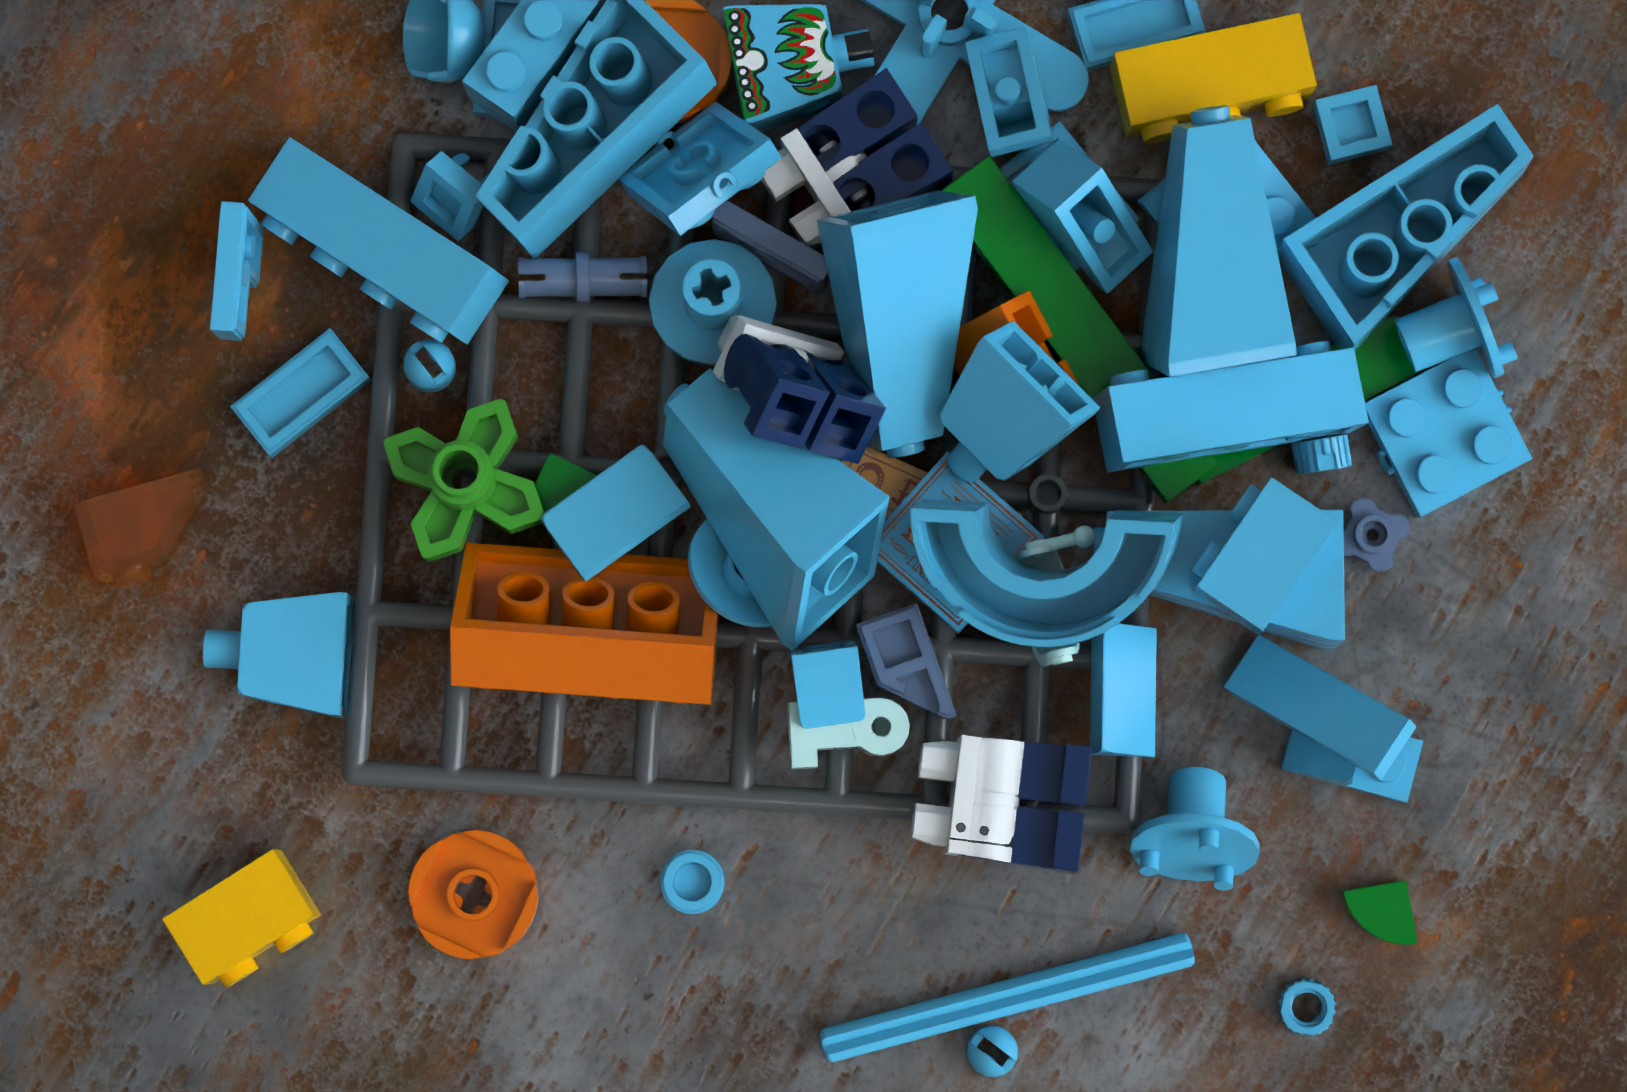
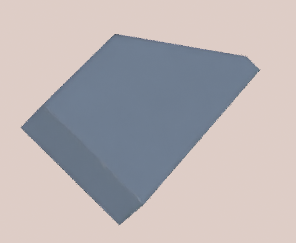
M917 603L856 624V629L877 687L943 719L949 720L957 717Z

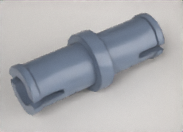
M589 251L576 252V258L525 259V257H518V275L545 276L543 281H518L519 299H525V297L576 296V303H589L590 296L647 297V279L622 280L620 278V274H646L647 259L646 256L589 258Z

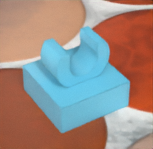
M441 151L425 165L410 202L454 239L459 241L473 229L483 208V205L475 195L488 175L479 182L465 171L470 159L467 154L461 153L451 159Z

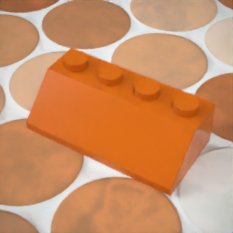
M466 543L450 625L451 686L711 705L719 614L709 607L697 592L690 577L688 559L624 554L585 582L559 549Z

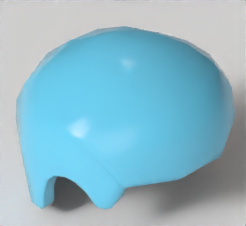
M409 0L403 23V53L409 73L414 77L426 78L433 82L451 83L464 79L483 52L486 32L479 7L473 0Z

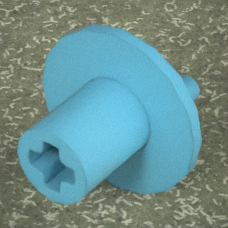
M717 239L689 243L670 255L654 276L649 297L653 326L666 347L686 361L708 366H715L722 353L718 347V341L732 315L736 314L772 325L777 306L773 279L761 260L739 244Z
M1457 257L1447 261V267L1456 295L1395 319L1394 322L1398 335L1415 373L1478 348L1488 371L1493 378H1497L1504 374V364L1518 359L1511 341L1497 347L1482 307L1499 300L1493 283L1485 284L1482 277L1471 281L1460 260Z
M1187 767L1176 770L1170 775L1168 780L1167 815L1145 821L1132 833L1130 853L1136 863L1140 865L1139 872L1146 876L1159 874L1172 879L1198 882L1214 880V887L1216 889L1230 890L1233 888L1234 876L1243 874L1256 864L1260 853V843L1254 832L1239 822L1225 818L1226 779L1222 774L1209 768Z

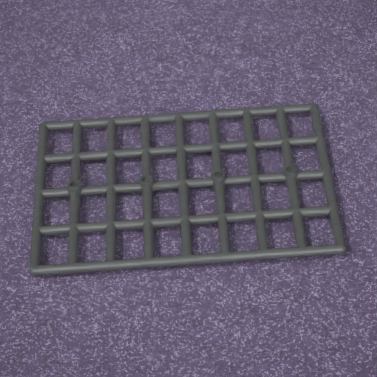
M399 133L394 136L391 142L387 200L411 215L412 203L410 200L413 195L415 158L432 159L442 151L452 159L458 154L465 153L470 157L469 162L484 163V178L491 172L511 139ZM650 148L644 155L650 152L653 148ZM951 166L953 169L951 183L972 168ZM1107 176L1126 203H1137L1140 198L1162 181L1160 179ZM948 184V185L944 186L943 188L939 189V191H942L944 188H946V187L949 186L950 184ZM767 191L765 222L789 235L792 192L775 202ZM602 195L575 220L572 258H576V252L589 251V258H598ZM483 206L480 216L477 258L502 274L505 229ZM1144 211L1143 235L1152 250L1155 251L1158 228ZM669 228L667 258L689 243H694L695 228L687 230L681 236ZM973 246L960 327L974 320L978 253ZM1154 252L1141 263L1138 333L1121 332L1141 361L1140 348ZM763 264L773 279L777 302L772 325L821 339L842 340L837 314L784 311L786 276ZM501 293L471 339L466 412L468 409L492 402L498 318L568 323L558 453L551 454L599 475L623 457L584 455L593 324L654 328L649 302L595 299V296H590L589 303H576V296L525 297V299H519V294ZM400 300L397 301L392 310L379 303L342 760V777L345 782L350 785L906 820H912L915 803L949 807L950 796H947L948 782L922 779L921 795L850 790L853 749L827 750L825 789L754 784L762 651L790 652V649L782 644L772 626L749 627L730 622L718 623L717 647L737 649L728 783L658 778L663 701L637 699L632 777L561 772L567 694H547L541 692L535 771L465 766L471 687L451 686L450 625L466 543H482L483 517L476 513L463 550L455 554L451 605L381 601L391 466L383 442L387 437L394 435L403 313H416V311ZM662 340L653 455L680 490L682 486H688L663 446L666 419L664 407L673 391L684 384L686 360L666 347ZM1049 350V352H1050L1051 356L1053 357L1054 361H1055L1056 363H1058V360L1055 358V356H1054V355L1052 354V352ZM1144 363L1155 379L1161 378L1160 371ZM954 368L951 380L950 394L960 377L956 373ZM945 426L941 441V458L947 451L950 453L959 443V440ZM1062 441L1036 460L1035 480L1032 483L981 480L1009 506L1028 508L1033 514L1032 526L1044 535L1043 539L1057 537L1058 514L1061 510L1107 513V511L1117 510L1154 511L1155 491L1138 468L1131 469L1130 489L1066 485L1060 478ZM510 450L499 470L520 477L538 478L550 453ZM470 472L460 474V489L470 486L477 476ZM675 519L648 537L647 556L673 557ZM552 540L551 549H559ZM863 587L835 612L834 629L817 628L797 647L854 640L858 647L859 656L866 657L856 629V624L861 622ZM1150 595L1134 612L1123 620V624L1149 627ZM932 612L929 638L951 700L953 695L954 662L1025 666L1021 742L1046 744L1050 668L1091 671L1092 645L1079 644L1078 653L1072 654L1073 661L1058 665L1051 664L1043 667L1037 661L1032 646L1018 645L1000 639L956 637V632L935 613ZM379 626L449 631L439 765L369 760ZM926 710L924 743L950 741L951 719H943ZM1116 756L1114 807L1086 805L1074 808L1019 801V806L1084 813L1083 831L1133 832L1139 824L1142 757Z

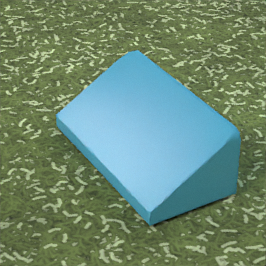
M640 445L541 516V522L555 545L586 582L691 506L647 446Z
M1119 623L1103 634L1092 638L1090 747H1093L1092 755L1155 757L1157 628Z

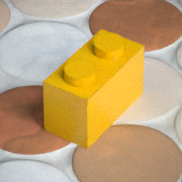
M272 849L162 920L202 985L214 984L220 980L226 989L256 971L259 967L253 958L275 945L280 954L310 937L314 932L308 923L322 914L283 851Z

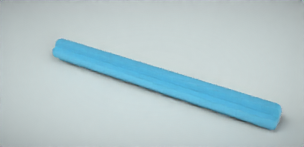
M1178 933L833 1025L820 1031L823 1052L827 1061L836 1062L1191 967L1195 963L1194 951L1188 935Z

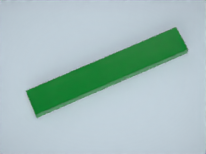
M990 156L942 190L975 195L978 211L972 246L1012 299L1030 290L1053 334L1052 337L1044 341L1046 346L1058 362L1066 358L1080 387L1091 398L1108 386H1111L1109 378L1114 375L1147 370L1149 380L1155 379ZM1212 455L1140 467L1138 470L1161 501L1166 504L1219 464Z

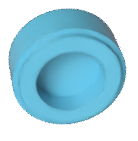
M685 850L672 856L663 867L660 877L661 892L667 903L677 911L686 914H699L711 909L721 898L725 885L724 873L720 864L711 855L700 850Z

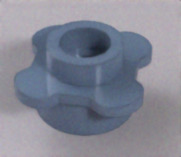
M1369 498L1358 499L1350 507L1352 517L1344 530V557L1353 556L1359 561L1368 562L1369 568L1374 572L1387 571L1394 564L1392 553L1398 541L1405 538L1409 533L1408 520L1402 514L1389 515L1377 509L1375 502ZM1369 529H1374L1378 533L1377 540L1370 541L1367 539L1366 533Z

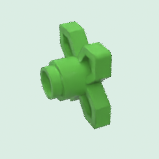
M497 399L468 409L456 441L445 444L420 427H416L387 437L383 442L396 480L431 492L411 522L420 554L426 562H432L461 552L476 513L510 534L542 524L541 516L544 514V510L534 482L499 470V467L519 438L508 406L503 399ZM470 472L477 476L470 486L463 489H455L454 483L460 474Z

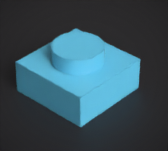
M1377 85L1317 99L1312 104L1328 165L1387 151L1392 147Z

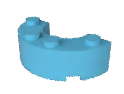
M924 499L910 508L913 543L923 571L933 588H937L944 598L959 612L958 616L973 627L1000 640L1033 647L1071 645L1091 639L1115 627L1134 612L1155 589L1170 566L1178 546L1183 514L1117 510L1107 519L1102 543L1089 560L1075 568L1048 571L1024 564L1004 548L992 528L988 503Z

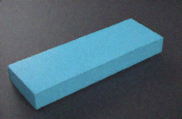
M1261 635L1256 637L1224 685V688L1232 696L1380 781L1417 727L1406 716Z

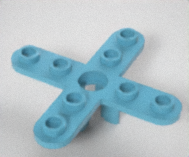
M860 0L904 26L903 31L876 74L885 68L888 69L918 115L917 125L925 117L958 61L961 60L970 66L965 46L966 41L991 36L1023 26L1027 27L1042 93L1048 111L1055 113L1068 111L1078 105L1086 93L1089 77L1087 68L1081 58L994 5L996 0H964L968 7V12L965 15L963 25L955 30H946L947 20L938 14L932 19L931 8L936 0Z

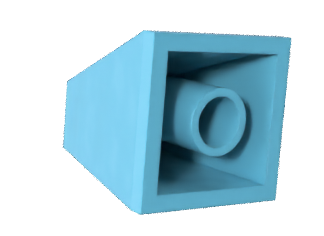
M1229 105L1190 111L1192 122L1175 124L1172 127L1140 348L1142 362L1169 377L1297 355L1251 118L1230 115Z
M937 190L816 220L847 363L853 367L886 407L868 446L880 451L886 450L887 456L890 458L925 450L924 440L943 436L944 425L941 422L940 413L950 394L978 211L975 195Z
M709 368L690 385L687 383L680 385L668 398L664 407L666 419L663 446L780 641L793 651L875 576L890 496L837 458L811 452L805 445L800 449L752 436L744 425V421L751 409L750 405L740 391L730 389Z
M1233 510L1145 511L1183 514L1181 534L1172 562L1150 596L1239 623L1194 592L1202 578L1192 571L1214 538L1225 545L1234 533L1239 523L1229 517ZM1321 510L1338 521V523L1264 631L1319 649H1335L1345 641L1343 510ZM1107 511L1106 523L1107 519L1116 511ZM1093 527L1095 533L1093 555L1102 543L1105 527Z

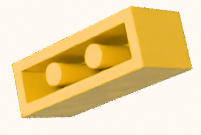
M1300 13L1114 52L1109 65L1125 138L1142 135L1144 143H1156L1171 139L1173 125L1192 122L1190 111L1200 108L1229 105L1230 115L1239 116L1243 113L1265 109L1267 117L1290 114L1303 108L1302 101L1308 100L1317 87Z

